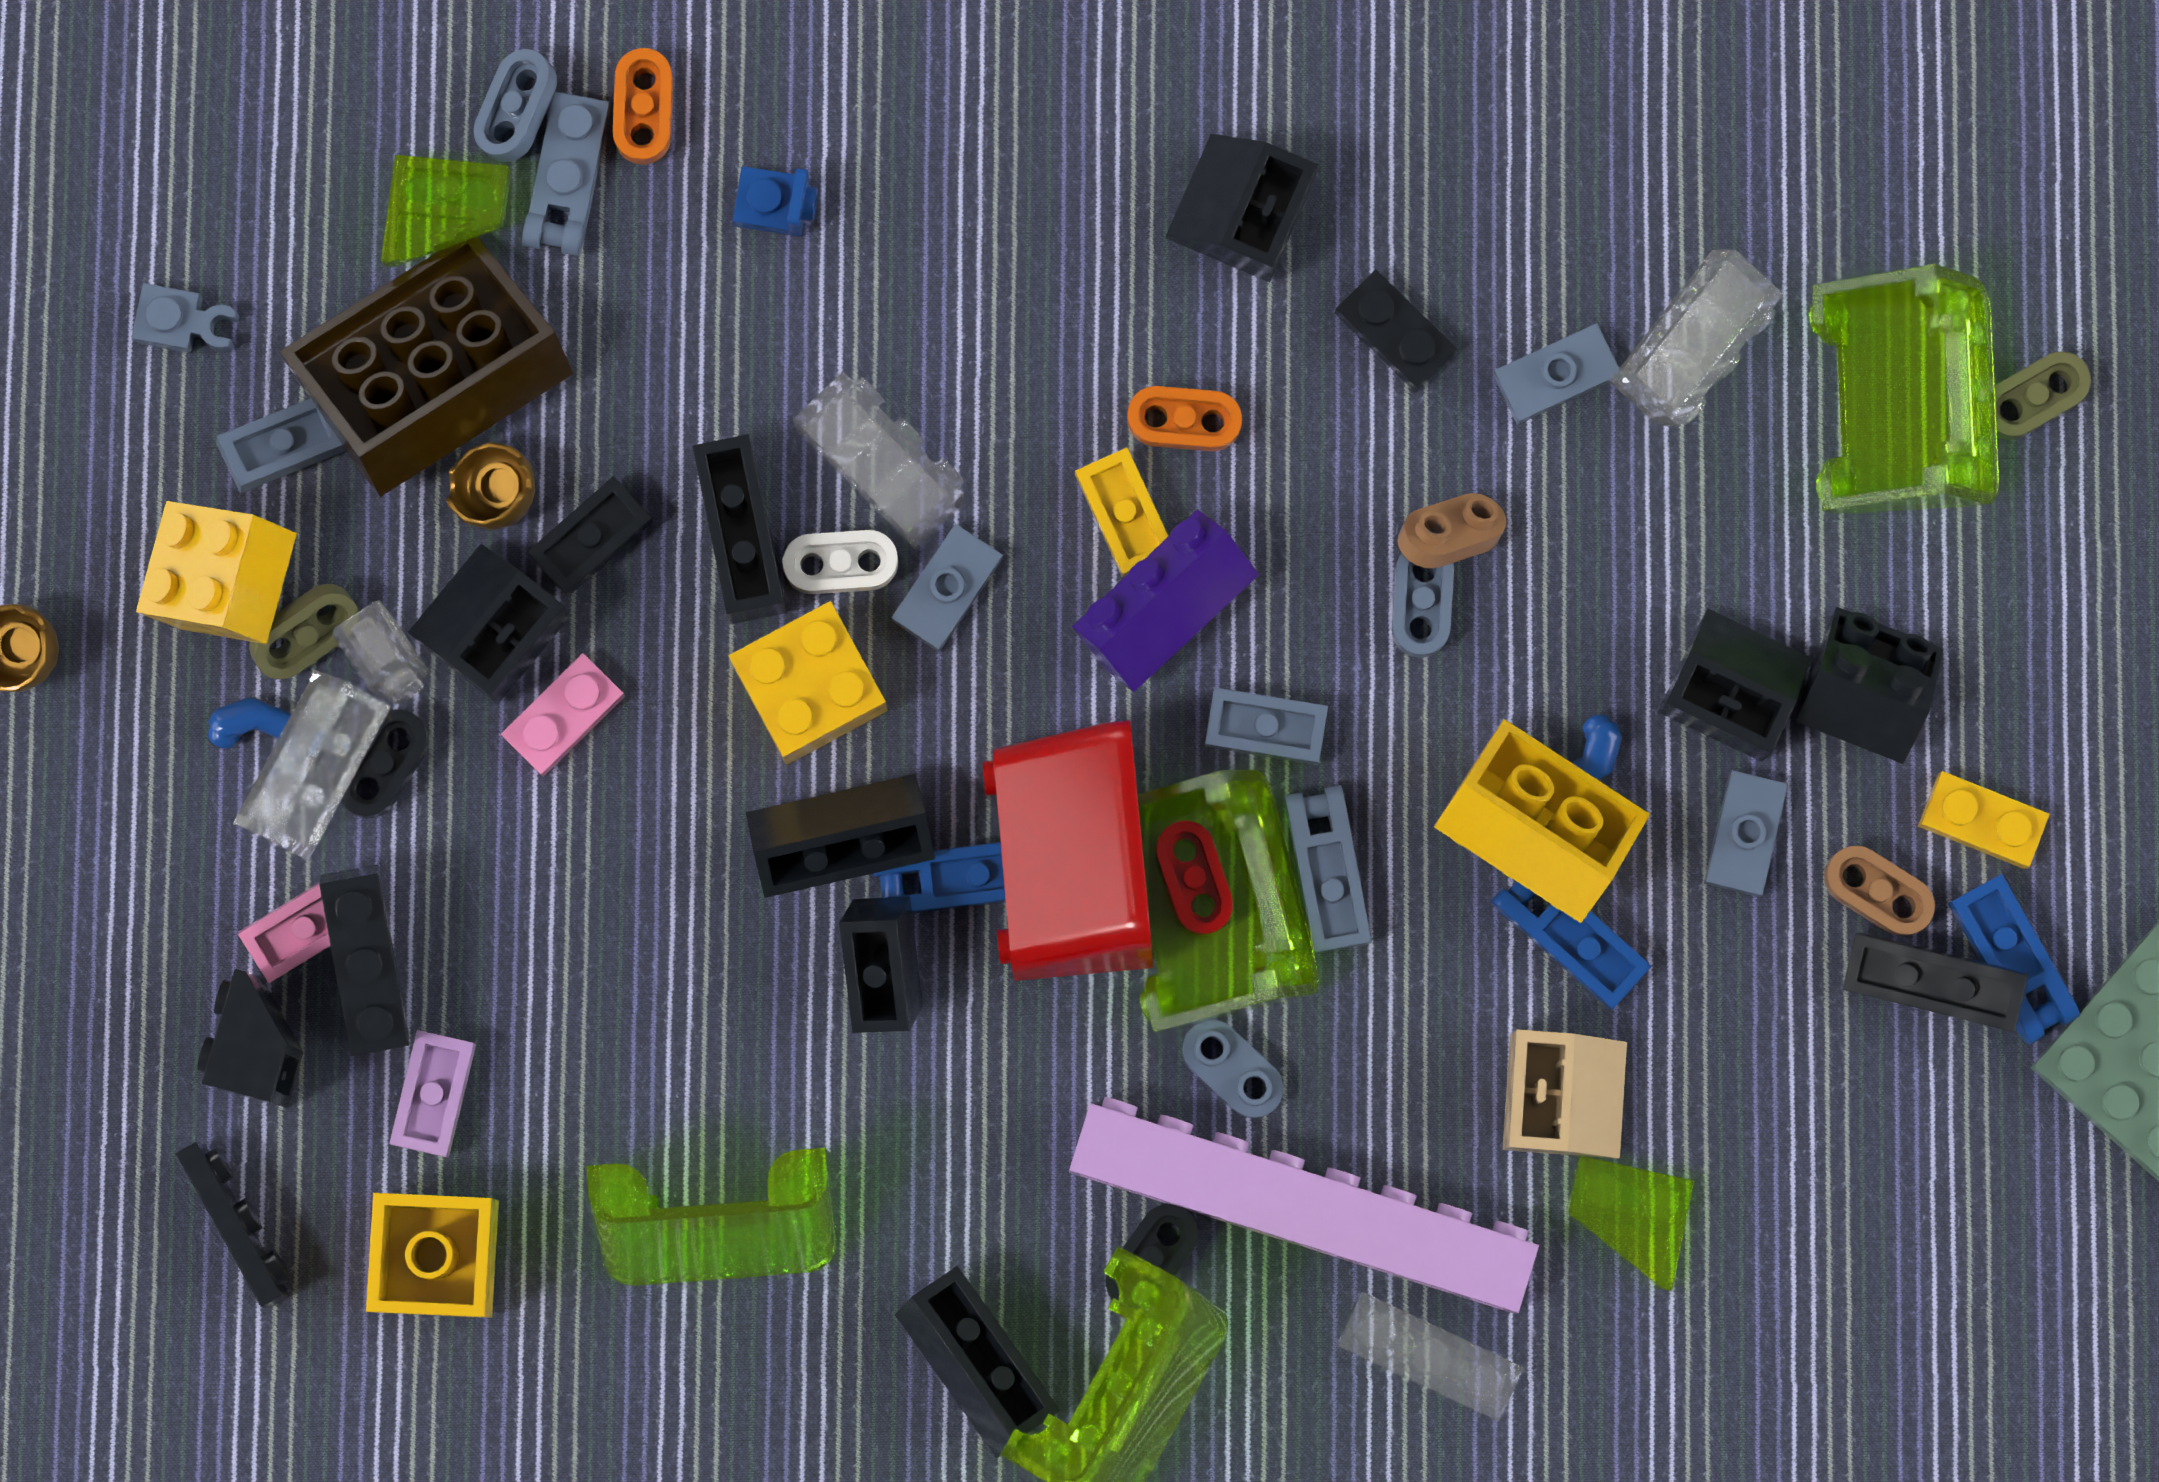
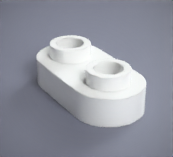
M875 530L805 534L794 539L784 552L782 564L786 579L790 585L805 594L870 591L886 586L894 578L898 568V555L893 542L885 534ZM866 553L878 555L881 560L879 567L871 572L864 571L859 566L861 556ZM818 557L823 562L822 570L816 575L805 574L801 566L806 558Z

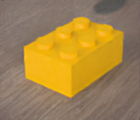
M1503 719L1465 776L1434 828L1499 869L1509 878L1525 886L1556 909L1563 911L1582 923L1613 880L1650 814Z

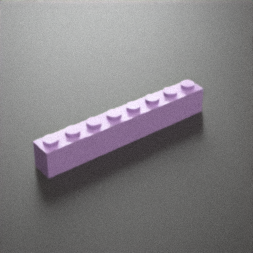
M1104 1097L1102 1107L1092 1103L1089 1105L1069 1169L1071 1174L1159 1202L1177 1205L1200 1215L1514 1314L1520 1311L1539 1245L1526 1241L1528 1230L1496 1220L1492 1230L1470 1223L1473 1213L1443 1203H1439L1436 1212L1414 1206L1417 1195L1383 1185L1380 1195L1360 1189L1358 1186L1361 1178L1328 1167L1325 1177L1302 1170L1305 1162L1304 1159L1280 1151L1271 1150L1269 1159L1247 1153L1249 1142L1219 1132L1215 1133L1213 1142L1191 1135L1193 1124L1160 1114L1157 1124L1135 1117L1138 1107L1116 1099Z

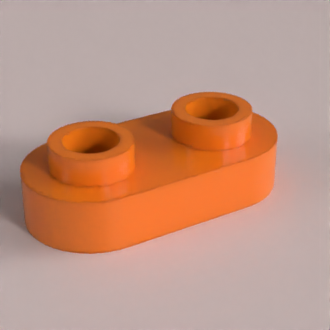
M638 48L626 53L618 62L615 70L613 138L619 153L626 160L640 165L651 164L661 159L671 144L673 74L669 62L661 53L649 48ZM645 73L653 75L656 80L651 88L642 90L635 86V80L639 75ZM640 129H648L654 134L651 142L646 145L636 144L633 141V135Z
M1150 386L1140 390L1132 398L1128 407L1127 423L1132 435L1139 442L1148 446L1220 451L1232 445L1237 439L1242 425V413L1237 402L1231 396L1220 391ZM1157 409L1162 411L1167 418L1166 423L1157 428L1149 426L1145 421V415L1150 410ZM1210 414L1219 416L1223 421V428L1218 432L1205 430L1202 426V420L1205 416Z

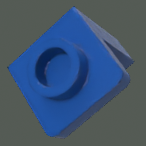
M742 166L732 220L733 226L801 237L804 220L814 221L818 200V187L809 186L808 170L796 168L795 174Z

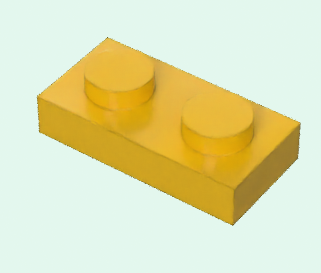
M1127 447L1075 470L1077 481L1122 578L1129 574V571L1137 562L1145 559L1168 537Z
M1941 771L1936 777L1918 827L2022 869H2027L2031 865L2050 814Z

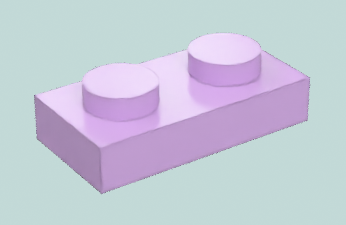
M417 1030L391 1134L390 1145L449 1158L476 1048L475 1043Z

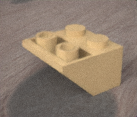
M1519 1029L1512 1032L1509 1042L1503 1150L1620 1159L1627 1042L1572 1033Z

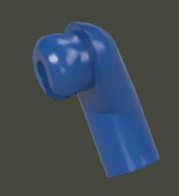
M247 697L217 708L208 720L210 728L207 735L213 745L224 749L232 748L239 741L240 735L254 729L286 742L292 733L297 716L256 698Z
M1604 714L1593 715L1585 721L1582 728L1586 738L1583 756L1571 762L1597 780L1608 776L1613 771L1622 742L1620 727Z

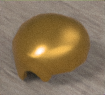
M488 442L470 448L456 463V466L449 470L450 496L446 498L448 507L463 522L471 526L488 530L512 526L526 515L533 502L535 478L531 463L521 452L510 445Z
M1 605L0 691L25 692L44 682L56 666L59 653L57 635L49 621L39 611L29 605Z

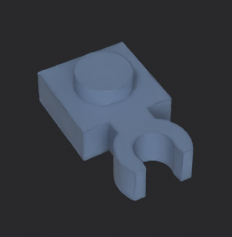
M143 283L131 338L135 343L191 353L194 337L203 339L210 348L216 351L229 352L233 350V342L230 339L215 336L214 327L221 320L239 322L240 315L235 309L227 305H215L206 311H202L200 309L203 298L199 293Z

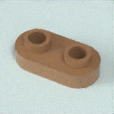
M1476 493L1464 494L1411 512L1399 532L1398 546L1402 554L1413 564L1423 568H1439L1492 550L1497 545L1506 527V516L1499 504L1491 498Z
M1863 846L1843 848L1835 853L1826 864L1824 882L1830 895L1886 932L1895 936H1910L1923 930L1932 920L1935 911V901L1930 889L1922 881L1869 848ZM1846 867H1856L1861 872L1862 882L1859 887H1851L1845 883L1843 872ZM1897 897L1905 898L1910 902L1912 910L1908 918L1898 917L1894 913L1892 906Z

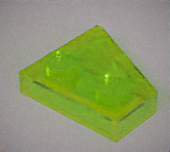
M395 155L381 255L382 264L385 267H396L504 227L511 176L509 167L507 165Z
M1578 1156L1566 1214L1602 1240L1619 1257L1627 1260L1642 1272L1659 1289L1672 1291L1694 1180Z

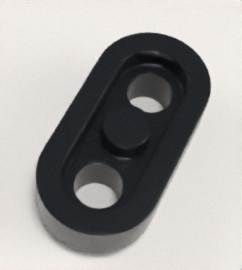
M394 709L378 716L343 769L337 784L338 796L342 804L354 815L362 818H376L387 813L395 804L424 758L429 746V735L425 725L416 715L406 710ZM398 731H406L410 735L408 747L401 751L393 750L390 745L392 735ZM367 780H375L379 784V793L371 800L362 799L359 794L361 784Z
M1164 1204L1150 1210L1116 1256L1107 1271L1105 1283L1109 1297L1118 1307L1127 1311L1138 1312L1153 1306L1193 1252L1198 1239V1228L1193 1216L1186 1209L1173 1204ZM1168 1223L1175 1225L1180 1231L1178 1242L1171 1246L1163 1245L1157 1237L1158 1229ZM1132 1271L1142 1273L1147 1281L1145 1289L1137 1294L1128 1292L1123 1285L1125 1276Z

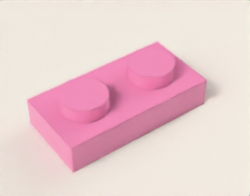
M582 653L501 735L544 777L625 695Z
M319 883L238 932V936L268 983L331 946Z

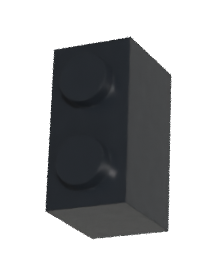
M910 896L853 899L839 922L852 1033L910 1031L923 1007Z

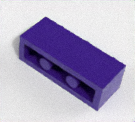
M1197 509L1188 519L1179 523L1172 530L1171 534L1145 559L1137 562L1131 568L1129 574L1103 598L1094 602L1087 610V613L1072 628L1105 670L1132 692H1135L1259 574L1228 532Z

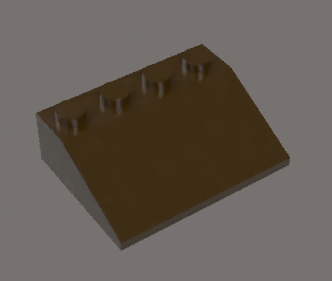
M472 230L279 351L309 398L312 399L342 443L352 461L380 497L574 374L554 330Z

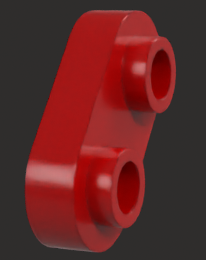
M1183 820L1172 823L1160 834L1155 846V856L1174 914L1179 924L1187 931L1197 935L1212 934L1220 930L1228 922L1233 910L1232 895L1210 833L1196 822ZM1179 841L1190 842L1195 850L1193 859L1188 862L1179 861L1173 853L1174 845ZM1204 895L1211 899L1213 911L1209 916L1200 917L1193 912L1192 901L1195 897Z

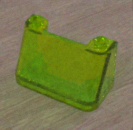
M1937 264L1812 285L1813 303L1809 308L1810 326L1824 343L1837 348L1842 457L1828 458L1823 465L1822 471L1817 475L1816 489L1821 500L1822 511L1833 514L1957 508L1991 504L1996 499L1998 493L1999 471L1991 308L1983 283L1976 277Z
M1219 770L1138 794L1151 944L1158 973L1147 977L1145 989H1142L1140 993V1004L1144 1016L1151 1022L1153 1032L1168 1031L1299 999L1316 993L1318 988L1317 966L1275 798L1266 777L1258 770ZM1178 821L1196 822L1210 833L1232 895L1233 910L1230 919L1220 930L1212 934H1193L1179 924L1156 860L1155 846L1160 834L1166 827ZM1179 841L1173 847L1174 856L1179 861L1188 862L1195 855L1194 847L1188 841ZM1200 895L1193 899L1192 910L1196 915L1206 917L1212 913L1213 903L1207 896Z
M826 1148L793 1150L783 1153L778 1157L769 1169V1200L659 1208V1196L649 1194L645 1178L633 1167L618 1163L586 1166L588 1197L604 1267L611 1278L621 1284L640 1286L810 1273L821 1270L829 1264L836 1252L837 1235L831 1153Z
M1117 1246L1103 1272L1111 1276L1119 1288V1301L1113 1298L1108 1309L1127 1319L1069 1423L1067 1424L1048 1414L1043 1423L1047 1428L1040 1433L1030 1435L1014 1429L1000 1455L1045 1482H1146L1224 1343L1228 1332V1319L1225 1312L1189 1284Z

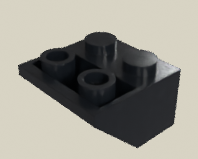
M1210 134L1168 229L1166 239L1270 283L1314 184L1319 164L1267 142Z
M480 544L410 628L408 634L498 705L571 616L563 604L523 572Z
M1836 606L1803 689L1795 722L1904 764L1930 712L1943 648L1931 644L1919 635L1905 634L1877 623L1866 614L1852 613Z
M1707 608L1658 713L1762 762L1772 754L1797 701L1811 657Z
M234 969L231 981L224 979L216 996L214 1013L221 1015L215 1038L207 1036L200 1051L197 1069L204 1072L202 1084L288 1108L303 1056V1050L265 982L245 971Z

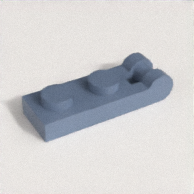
M554 92L529 213L524 224L522 246L541 249L542 244L561 247L563 254L580 256L611 112L610 102ZM550 209L568 212L569 216L566 225L547 222Z
M1341 785L1326 787L1323 789L1324 794L1303 797L1301 792L1284 795L1285 810L1291 832L1313 954L1372 943ZM1328 816L1331 832L1310 835L1308 820Z

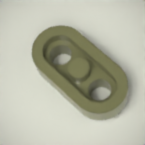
M2054 352L1998 383L1986 394L1981 404L1983 424L1991 434L2004 440H2015L2024 437L2071 410L2086 397L2091 385L2089 369L2081 358L2069 352ZM2052 375L2061 376L2067 384L2066 392L2057 393L2053 391L2049 386V377ZM2010 403L2014 405L2018 410L2017 420L2008 421L2004 419L2000 413L2001 404Z
M335 584L318 585L275 614L267 645L255 642L249 643L251 657L259 670L267 677L273 679L291 678L340 645L354 633L359 622L358 608L344 588ZM329 604L333 605L327 614L317 615L318 610ZM278 638H285V642L279 648H269Z

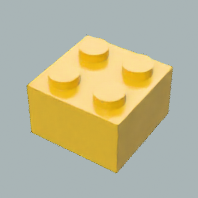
M166 501L136 612L181 630L267 645L297 533L253 514Z
M831 601L728 655L734 670L786 766L888 711L884 697Z
M373 1193L366 1312L492 1318L499 1200L479 1197Z

